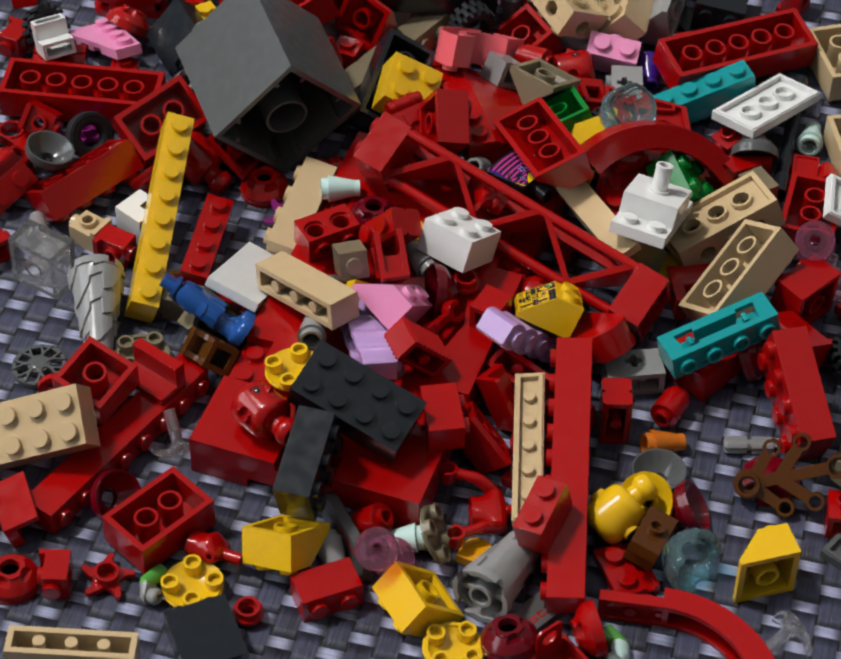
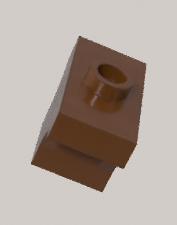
M192 326L180 349L183 355L193 359L202 367L222 376H229L243 351L242 348L235 347L229 342L195 326Z
M650 506L627 546L623 557L650 572L678 520Z

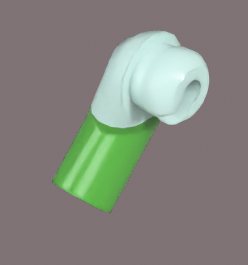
M611 624L603 628L605 639L612 649L608 656H606V659H629L630 644L627 639Z

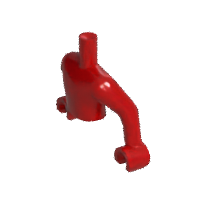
M445 461L441 465V473H443L441 481L444 485H451L458 479L476 485L485 494L469 497L468 515L470 525L463 527L454 524L448 529L447 535L452 537L449 539V547L451 549L461 548L465 537L485 533L492 535L505 533L508 517H512V505H506L501 489L483 474L460 469L455 462Z

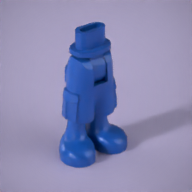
M166 273L159 286L169 291L168 296L180 305L181 309L195 315L211 329L215 328L235 347L240 346L255 323L254 319L258 314L257 312L246 310L240 316H232L225 312L226 302L213 296L194 282L183 281L182 276L177 279Z

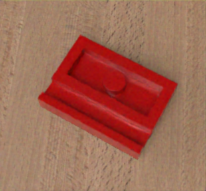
M9 150L0 158V215L39 180L22 159L15 154L14 150Z
M621 542L593 551L592 559L609 590H619L635 594L659 593L660 584L653 571L649 572L623 557L629 543L622 544Z

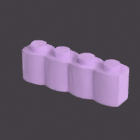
M359 299L360 316L339 327L343 333L345 345L349 349L350 357L389 380H397V372L401 371L402 362L395 359L393 351L390 350L391 347L388 346L389 343L384 338V334L388 330L362 300Z
M496 307L487 308L476 325V329L505 350H513L519 355L525 354L529 358H536L543 363L550 361L551 349H556V336L543 328L512 315L508 311L502 312Z

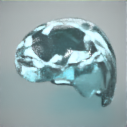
M628 83L607 93L602 99L599 110V119L605 129L626 122L656 120L657 105L653 94L638 83Z
M695 527L676 533L675 536H672L666 542L662 552V564L666 578L672 587L689 593L697 592L696 584L710 578L713 561L722 552V545L718 536L707 529Z

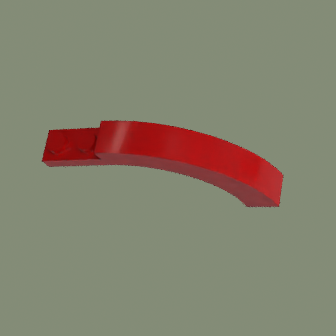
M640 120L622 123L593 135L581 144V147L587 154L592 171L601 174L620 158L631 153L651 148H666L682 151L697 160L720 188L734 181V172L725 164L730 158L721 148L694 131L664 121Z
M667 587L664 590V597L600 589L598 605L600 619L660 626L682 631L706 642L726 659H775L762 638L745 621L727 608L702 596Z

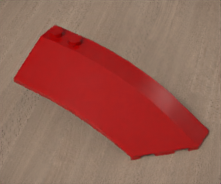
M433 60L431 68L443 73L440 89L468 91V100L472 104L469 127H472L473 136L471 143L461 151L464 160L468 161L471 158L480 156L488 159L493 165L513 150L494 126L493 120L523 106L518 93L515 90L497 87L482 77L481 72L470 68H458L457 72L442 69V64Z

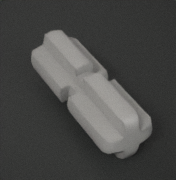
M725 436L723 449L726 454H747V451H751V454H761L764 442L773 437L751 436V439H747V436ZM770 442L767 444L768 452L774 453L775 443Z

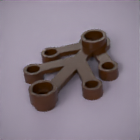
M799 432L794 436L792 440L793 445L777 470L773 473L762 475L771 458L779 455L782 450L780 441L770 438L764 442L762 446L763 451L751 469H743L736 474L733 487L741 498L753 499L758 497L775 508L782 517H789L793 514L795 503L787 497L781 499L766 488L768 486L779 485L805 502L810 510L819 511L825 505L824 495L820 492H811L796 481L828 474L834 479H841V471L836 470L833 466L834 461L841 460V453L833 454L827 462L793 468L802 452L809 449L812 444V439L808 433ZM800 436L805 437L808 441L807 446H798L797 438ZM773 442L777 445L778 450L776 453L768 452V443ZM744 479H752L754 481V488L747 489L743 483ZM813 496L819 497L821 505L818 507L811 505L810 498ZM782 502L789 503L791 511L783 512L780 509V504Z

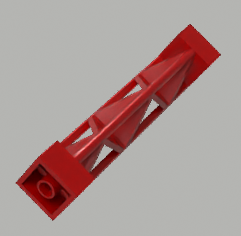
M386 111L383 112L380 118L377 117L372 122L369 134L364 140H360L354 149L353 157L363 177L388 192L392 187L436 214L450 208L405 181L456 179L460 183L469 215L475 218L477 217L468 187L471 188L469 185L471 176L509 198L504 209L513 214L490 220L489 222L492 223V227L502 231L501 233L544 232L548 234L561 275L500 238L496 250L549 282L556 281L561 284L569 282L579 289L578 292H581L582 301L601 313L624 314L629 329L634 334L638 343L642 342L671 299L670 281L666 277L646 265L636 262L413 130L411 126ZM414 155L424 160L408 165ZM558 241L605 269L569 278ZM623 287L611 305L583 289Z

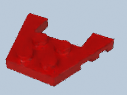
M604 86L605 110L632 111L635 121H664L691 130L687 107L656 98L649 101L638 98V94L635 92L627 91V94L614 91L615 87ZM651 148L624 156L614 162L616 172H623L648 166L670 150L685 154L686 156L689 155L674 149Z

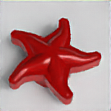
M109 553L104 561L98 563L95 567L82 564V573L93 581L92 585L85 589V596L91 597L107 591L114 595L116 601H120V583L126 579H134L135 571L119 568L113 562L115 560L114 553Z

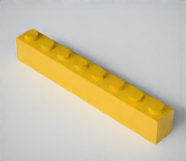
M167 112L162 124L125 308V317L152 323L159 309L163 289L159 284L166 273L194 118Z

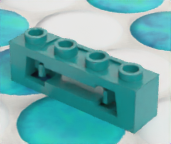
M761 291L658 336L659 356L674 379L689 375L702 367L716 363L727 356L744 351L752 345L767 340L772 331L780 330L779 314ZM753 306V312L748 314L743 312L740 314L741 317L736 319V312ZM690 332L693 334V338L688 336L685 342L679 343L676 340Z

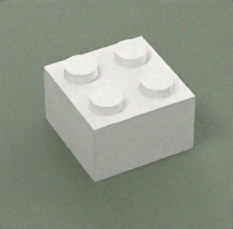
M454 207L425 218L422 234L419 237L416 249L461 273H465L492 262L502 231L492 227V223L487 220L477 219L469 215L466 209Z

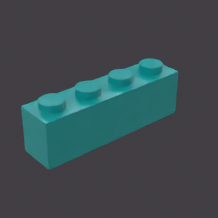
M743 59L648 98H656L687 107L689 122L692 124L712 116L714 109L756 87L755 75Z

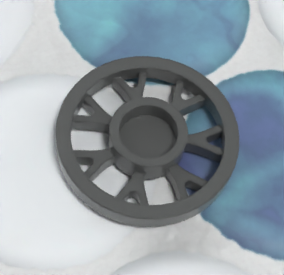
M40 344L29 346L20 351L12 362L13 376L22 386L38 389L37 384L40 378L48 375L50 372L56 373V371H59L66 363V357L60 349L52 345ZM41 352L40 355L34 356L32 353ZM49 353L55 354L52 357H47ZM24 357L29 359L28 362H23L21 360ZM62 362V366H51V363ZM28 368L27 371L21 374L17 372L18 370ZM33 376L36 377L37 380L36 382L29 381V378Z

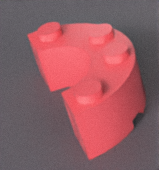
M441 27L434 60L442 64V69L457 72L458 68L472 67V64L484 65L489 51L509 55L514 58L517 48L520 45H524L525 40L494 33V35L481 33V30L469 28Z

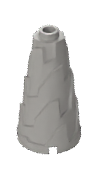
M84 255L75 259L74 267L71 268L69 265L67 270L69 291L72 292L74 309L78 319L79 335L83 343L91 336L113 350L114 340L117 338L121 296L124 294V266L116 258L115 263L110 262L109 255Z
M514 531L510 532L499 543L489 547L455 576L452 588L457 603L459 604L464 600L468 605L464 611L474 619L484 623H489L497 617L509 614L512 604L524 588V582L534 569L535 562L542 553L519 546Z

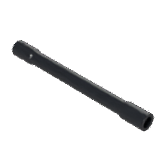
M796 75L793 80L808 86L807 77ZM801 112L786 120L779 162L773 178L779 185L777 196L779 200L787 196L790 181L789 174Z

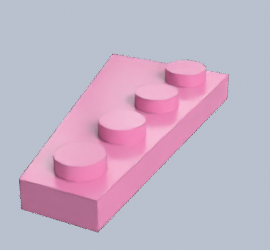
M107 18L98 19L95 21V24L69 30L74 41H76V45L87 44L89 50L101 51V54L117 60L143 53L140 42Z

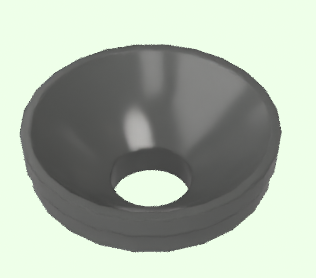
M36 131L29 135L25 144L26 156L41 171L54 172L65 169L71 164L75 154L73 144L65 136L53 131ZM42 157L49 158L50 160L53 161V163H52V162L44 161V160H42V159H40V158H42Z
M745 135L731 148L730 155L772 157V166L779 162V150L764 135H759L754 139Z
M662 448L647 449L639 453L631 466V475L641 471H649L662 476L669 483L672 492L677 484L686 479L687 475L686 465L681 457L672 451Z

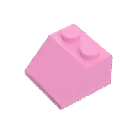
M354 284L351 287L358 292L362 302L387 330L403 317L416 323L433 306L427 299L429 295L419 285Z

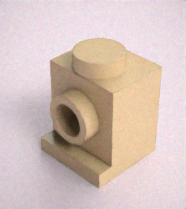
M85 210L81 215L74 214L69 221L70 241L93 253L92 240L107 224L112 225V219L109 217L103 219L88 210Z

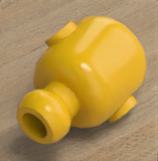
M643 473L636 475L632 480V484L627 489L620 484H613L605 490L601 488L589 499L591 503L588 504L587 510L588 523L610 545L620 543L624 539L627 540L629 535L638 529V526L645 517V512L641 505L646 501L655 499L659 490Z

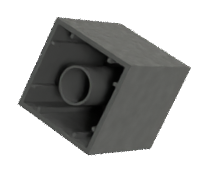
M224 0L205 19L199 21L193 27L192 32L175 47L214 137L284 173L290 171L361 106L319 18L289 0Z

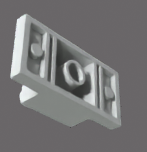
M658 161L653 178L639 173L624 190L619 212L611 220L608 231L663 249L691 212L693 202L689 200L692 190L670 184L674 166L665 161Z

